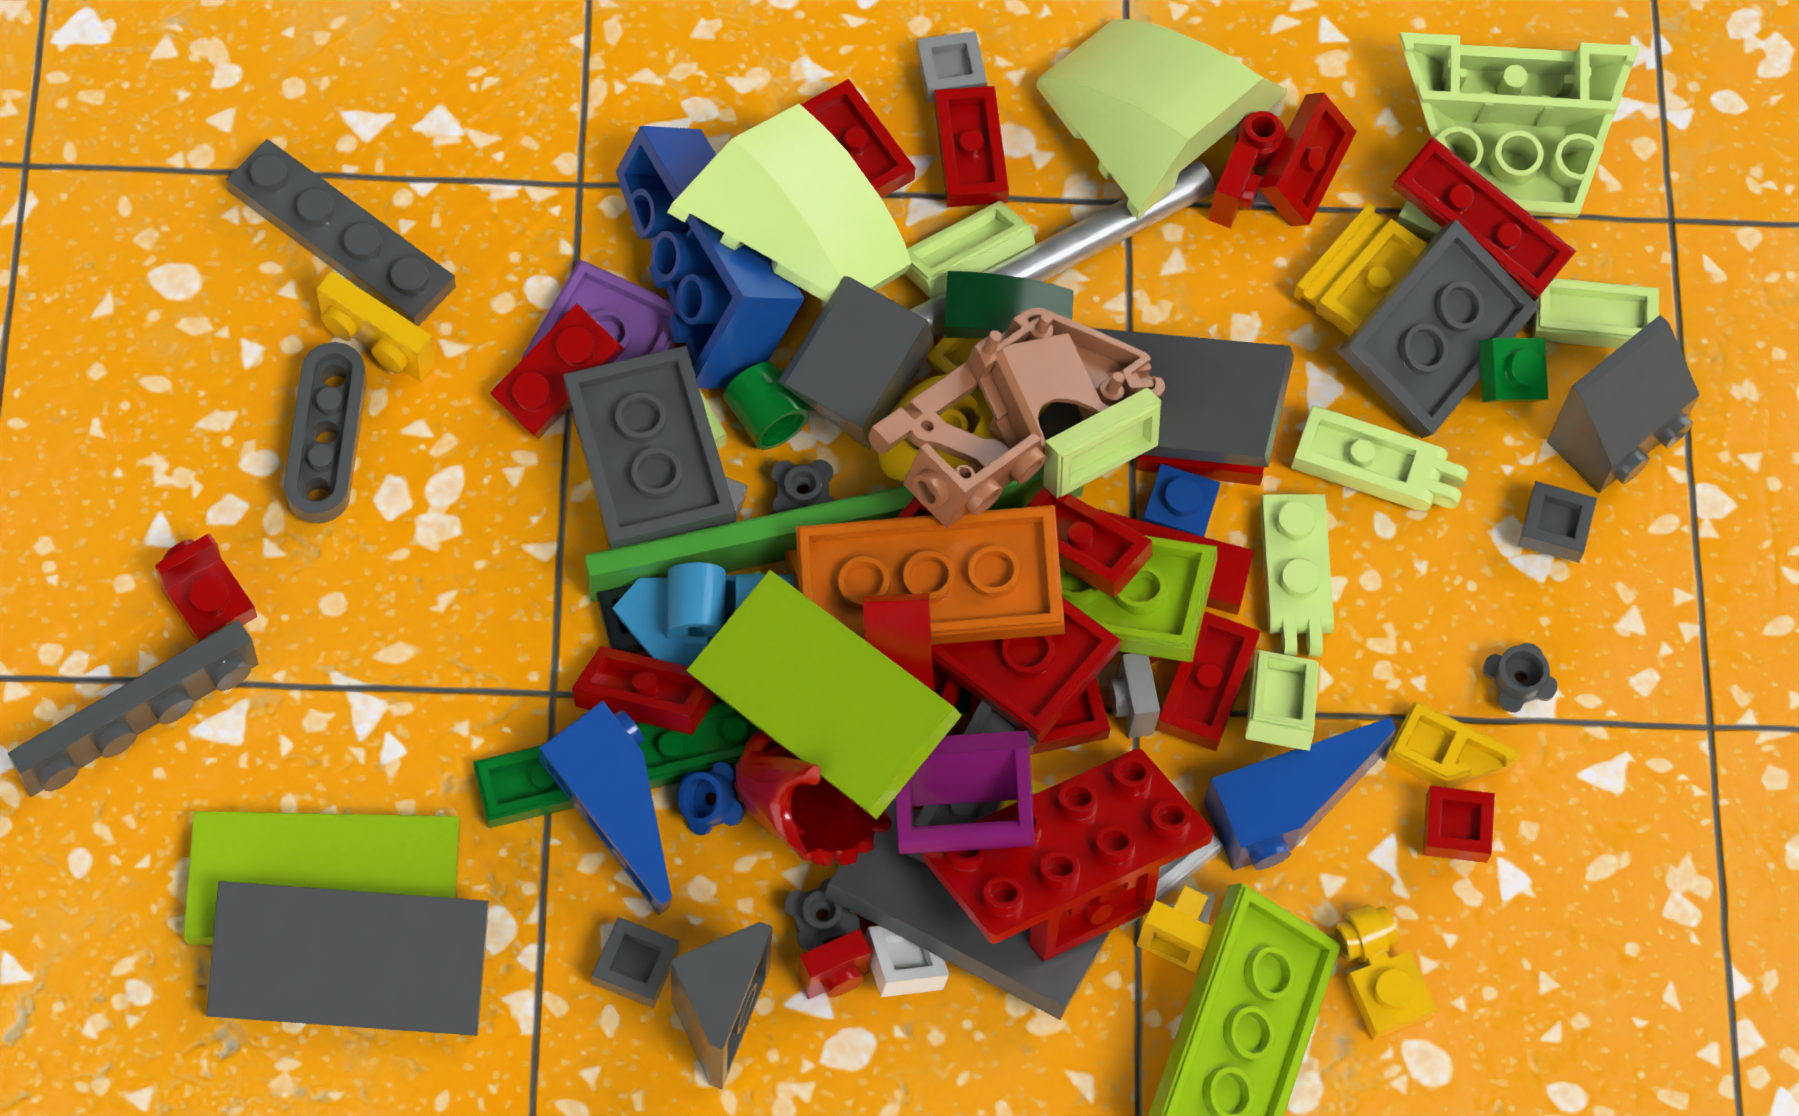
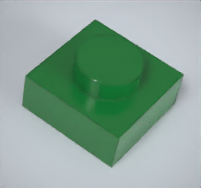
M1489 338L1479 341L1482 403L1538 402L1548 400L1545 338Z

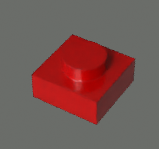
M1430 785L1425 802L1422 855L1487 863L1492 855L1495 793Z
M855 930L799 955L797 977L808 999L825 992L830 998L837 997L855 989L863 982V975L869 973L871 950L861 930Z

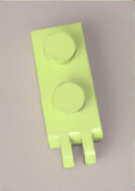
M1313 404L1291 466L1292 469L1419 511L1430 510L1432 503L1445 508H1457L1462 493L1455 487H1463L1469 473L1465 467L1446 461L1448 453L1442 447Z
M1263 494L1259 508L1268 634H1280L1281 653L1295 657L1297 656V634H1305L1307 656L1322 657V634H1332L1334 629L1325 494Z

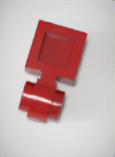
M1258 111L1247 115L1240 122L1235 146L1215 189L1208 218L1209 221L1231 229L1239 208L1251 210L1259 192L1258 187L1263 179L1262 176L1254 173L1255 167L1270 165L1286 134L1283 123L1274 114L1267 111Z

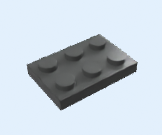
M1457 220L1445 224L1337 352L1422 439L1433 435L1481 378L1479 341L1489 338H1514L1539 306Z
M687 346L563 374L565 391L610 549L736 522V511Z

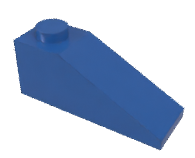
M602 701L539 748V762L656 913L660 915L670 907L672 895L644 752L639 747L645 739L637 725L624 710L621 709L616 714H613L605 702Z
M1389 717L1311 744L1310 751L1295 749L1211 778L1203 802L1218 837L1223 844L1233 871L1253 864L1255 870H1263L1286 860L1291 855L1290 851L1294 850L1386 753L1396 730L1392 718Z

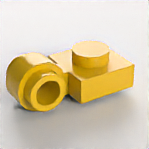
M1368 904L1344 913L1343 921L1335 923L1333 926L1335 940L1342 944L1340 952L1347 961L1357 958L1359 964L1364 965V968L1350 972L1346 982L1372 1040L1433 1018L1437 1009L1411 951L1391 958L1388 956L1389 946L1397 944L1399 940L1398 931L1389 910L1384 906L1375 909L1372 905Z

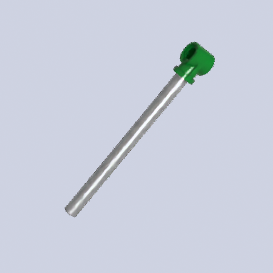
M1195 161L1179 172L1175 189L1137 220L1126 207L1128 197L982 273L1015 276L1044 282L1211 195L1215 191L1213 178L1202 162ZM946 291L910 309L913 313L928 320L933 340L945 334ZM770 361L761 362L741 372L730 382L723 395L725 402L755 446L761 450L775 448L793 438L807 423L809 418L808 412L813 410L812 407L779 383L787 367L779 370L776 364Z

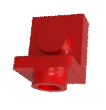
M206 534L196 541L188 539L174 545L166 552L163 559L155 565L163 594L197 643L238 619L242 625H245L257 617L255 606L222 560L218 544L211 534Z

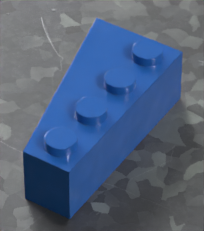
M640 126L616 170V175L638 238L649 239L651 243L652 265L649 267L655 287L667 289L675 315H672L667 321L674 341L686 344L699 388L726 389L730 382L741 372L761 362L769 361L805 298L796 285L773 273L772 259L747 245H743L736 250L720 243L724 232L692 214H689L684 223L667 213L675 199L716 156L702 130Z

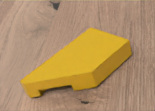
M1414 700L1388 751L1385 761L1435 786L1449 788L1515 769L1523 752Z

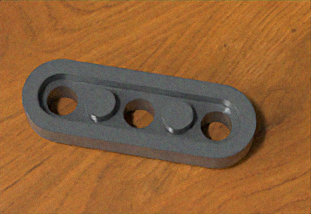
M330 342L317 346L305 357L301 369L284 489L290 510L299 519L309 523L319 524L334 520L345 511L350 501L367 377L361 355L353 347L344 343ZM333 376H340L346 379L338 387H329L325 384L326 380ZM325 432H332L337 435L333 442L327 444L316 440L320 434ZM315 489H325L329 492V495L320 501L308 498L309 493Z

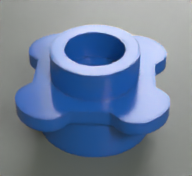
M718 762L709 772H688L683 776L678 792V805L682 815L688 820V827L693 833L707 835L714 826L723 823L735 826L743 820L745 806L738 800L734 785L736 771L731 764ZM712 792L716 795V802L713 805L710 804V794Z

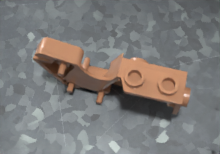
M1030 308L1013 318L1008 330L1002 334L996 330L991 331L989 336L974 345L967 362L911 399L907 407L904 409L902 407L898 408L872 426L868 438L874 450L881 454H885L906 438L917 447H920L903 484L946 528H949L970 512L975 516L982 514L999 498L1004 487L1014 480L1018 484L1025 483L1043 466L1047 459V456L1042 452L1046 445V440L1041 431L1038 416L1039 411L1045 405L1052 402L1075 404L1078 406L1083 420H1086L1147 387L1160 398L1165 390V383L1161 377H1150L1149 373L1152 367L1149 362L1151 358L1146 352L1043 308ZM980 387L993 415L987 430L996 439H984L945 423L939 415ZM933 448L969 462V466L960 465L955 471Z

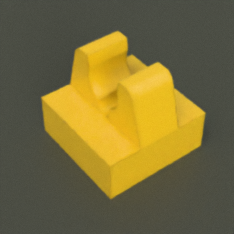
M1184 885L1173 908L1154 900L1144 921L1136 946L1193 973H1197L1214 927L1199 921L1209 896Z

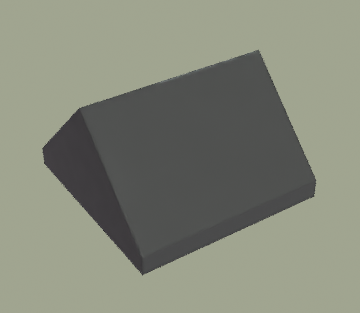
M844 276L783 373L779 383L861 446L871 449L872 446L868 436L872 426L887 417L894 406L901 400L935 344L928 320L857 280Z
M761 922L671 959V1002L709 1085L719 1089H723L770 971L772 926Z

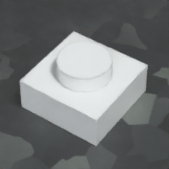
M881 926L868 927L865 940L871 950L870 966L880 997L944 990L949 977L944 959Z

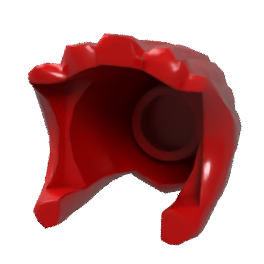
M759 730L744 745L743 752H741L735 766V782L742 801L760 827L794 850L801 859L805 861L810 860L814 864H820L825 867L832 865L834 860L843 866L856 863L859 852L866 854L874 849V833H886L890 829L892 821L886 810L876 820L820 776V766L799 760L763 731Z

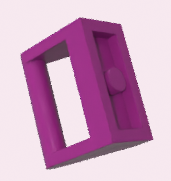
M1028 731L945 736L896 795L899 854L1035 846ZM1018 800L1019 820L913 827V806Z

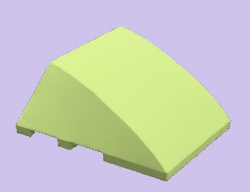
M1113 19L1040 76L1036 84L1037 89L1074 138L1084 139L1100 160L1098 170L1105 179L1113 177L1128 197L1126 207L1136 220L1175 189L1180 171L1239 124L1244 117L1258 111L1268 112L1287 93V88L1260 76L1247 66L1208 44L1166 27L1132 19Z
M1400 32L1398 37L1431 137L1436 138L1529 214L1534 216L1577 218L1581 212L1604 148V142L1619 107L1625 84L1640 46L1580 42L1576 51L1460 45V35Z
M800 104L733 137L675 199L667 212L684 223L689 214H692L724 232L720 243L732 250L747 245L772 259L773 273L826 303L844 276L851 277L876 291L906 273L911 265L905 242L881 197L846 149Z

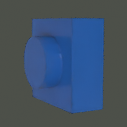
M1160 464L1143 521L1204 537L1221 482Z

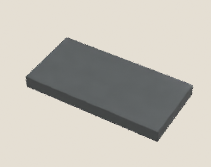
M1092 328L1146 352L1151 358L1149 362L1152 367L1149 373L1150 377H1161L1165 383V390L1159 398L1161 400L1158 446L1141 455L1269 467L1294 359L1290 346ZM1052 402L1038 417L1045 440L1084 421L1078 406L1065 402Z
M894 798L885 809L892 821L890 829L886 833H874V849L866 854L859 852L856 863L845 866L840 865L827 885L824 897L1061 1020L1112 930L1045 962L1029 945L1031 928L1001 942L990 943L925 863L906 854H899L896 799ZM913 808V825H914V823L916 822V820H917V818H918V816H919V814H920V811H918V810H916V809H914V808Z
M219 881L206 1017L478 1036L489 901Z

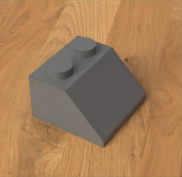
M1659 315L1571 386L1547 440V443L1599 494L1617 479L1623 485L1631 481L1649 462L1650 458L1647 454L1660 443L1666 449L1672 447L1693 425L1689 415L1700 394L1672 328L1663 316Z

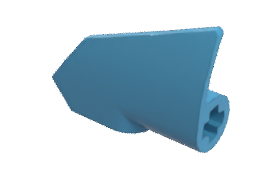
M702 562L682 563L668 570V578H638L615 604L613 612L651 658L690 666L766 574L726 575L725 569L715 564ZM777 574L794 587V574Z

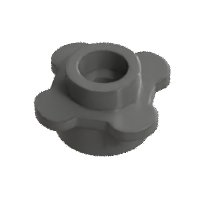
M821 459L813 461L810 465H794L788 460L776 463L771 471V478L777 484V497L772 502L774 513L835 501L829 495V482L834 476L832 466ZM800 485H805L809 488V491L801 494L797 491V488Z
M1523 643L1519 646H1514L1508 649L1502 656L1492 654L1487 657L1483 664V673L1485 677L1493 680L1499 692L1497 702L1505 711L1518 712L1523 704L1536 699L1549 701L1557 691V681L1549 676V663L1541 649L1534 644ZM1522 673L1526 677V681L1518 682L1514 675Z
M831 878L825 879L819 888L808 892L794 890L785 899L784 910L787 915L794 917L798 933L797 942L806 951L849 934L860 927V920L856 914L824 897ZM818 910H825L828 913V917L825 920H820L815 914Z

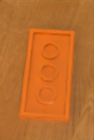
M1055 505L989 510L978 516L970 512L949 528H946L934 515L796 526L799 592L864 640L863 596L929 593L932 645L1065 634Z

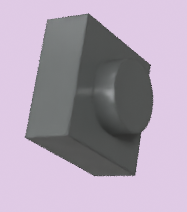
M1536 481L1530 494L1518 546L1579 563L1585 551L1597 498Z
M618 917L592 973V984L654 1008L670 973L671 959L677 957L680 950V941Z

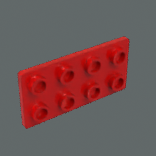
M1134 749L1034 794L1035 846L921 853V858L990 943L1001 942L1031 928L1029 945L1045 962L1148 913L1156 897L1160 867L1210 844L1213 830L1142 749ZM1018 802L972 823L1019 820Z

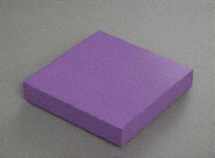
M580 259L522 355V359L576 303L625 348L614 362L673 349L677 342L674 341L667 320L672 315H675L669 299Z

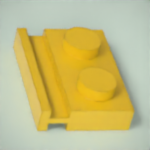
M1370 203L1364 207L1299 281L1293 295L1300 302L1302 299H1305L1315 306V312L1348 336L1353 333L1428 245L1393 219L1387 221L1375 213L1376 207Z

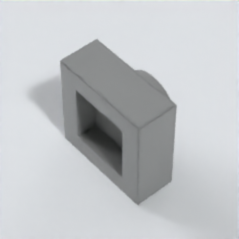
M976 31L917 39L916 55L927 103L934 102L935 90L987 86V78Z
M1133 653L1124 654L1121 657L1116 679H1109L1108 683L1113 716L1115 718L1124 717L1128 738L1153 735L1160 707L1149 656Z

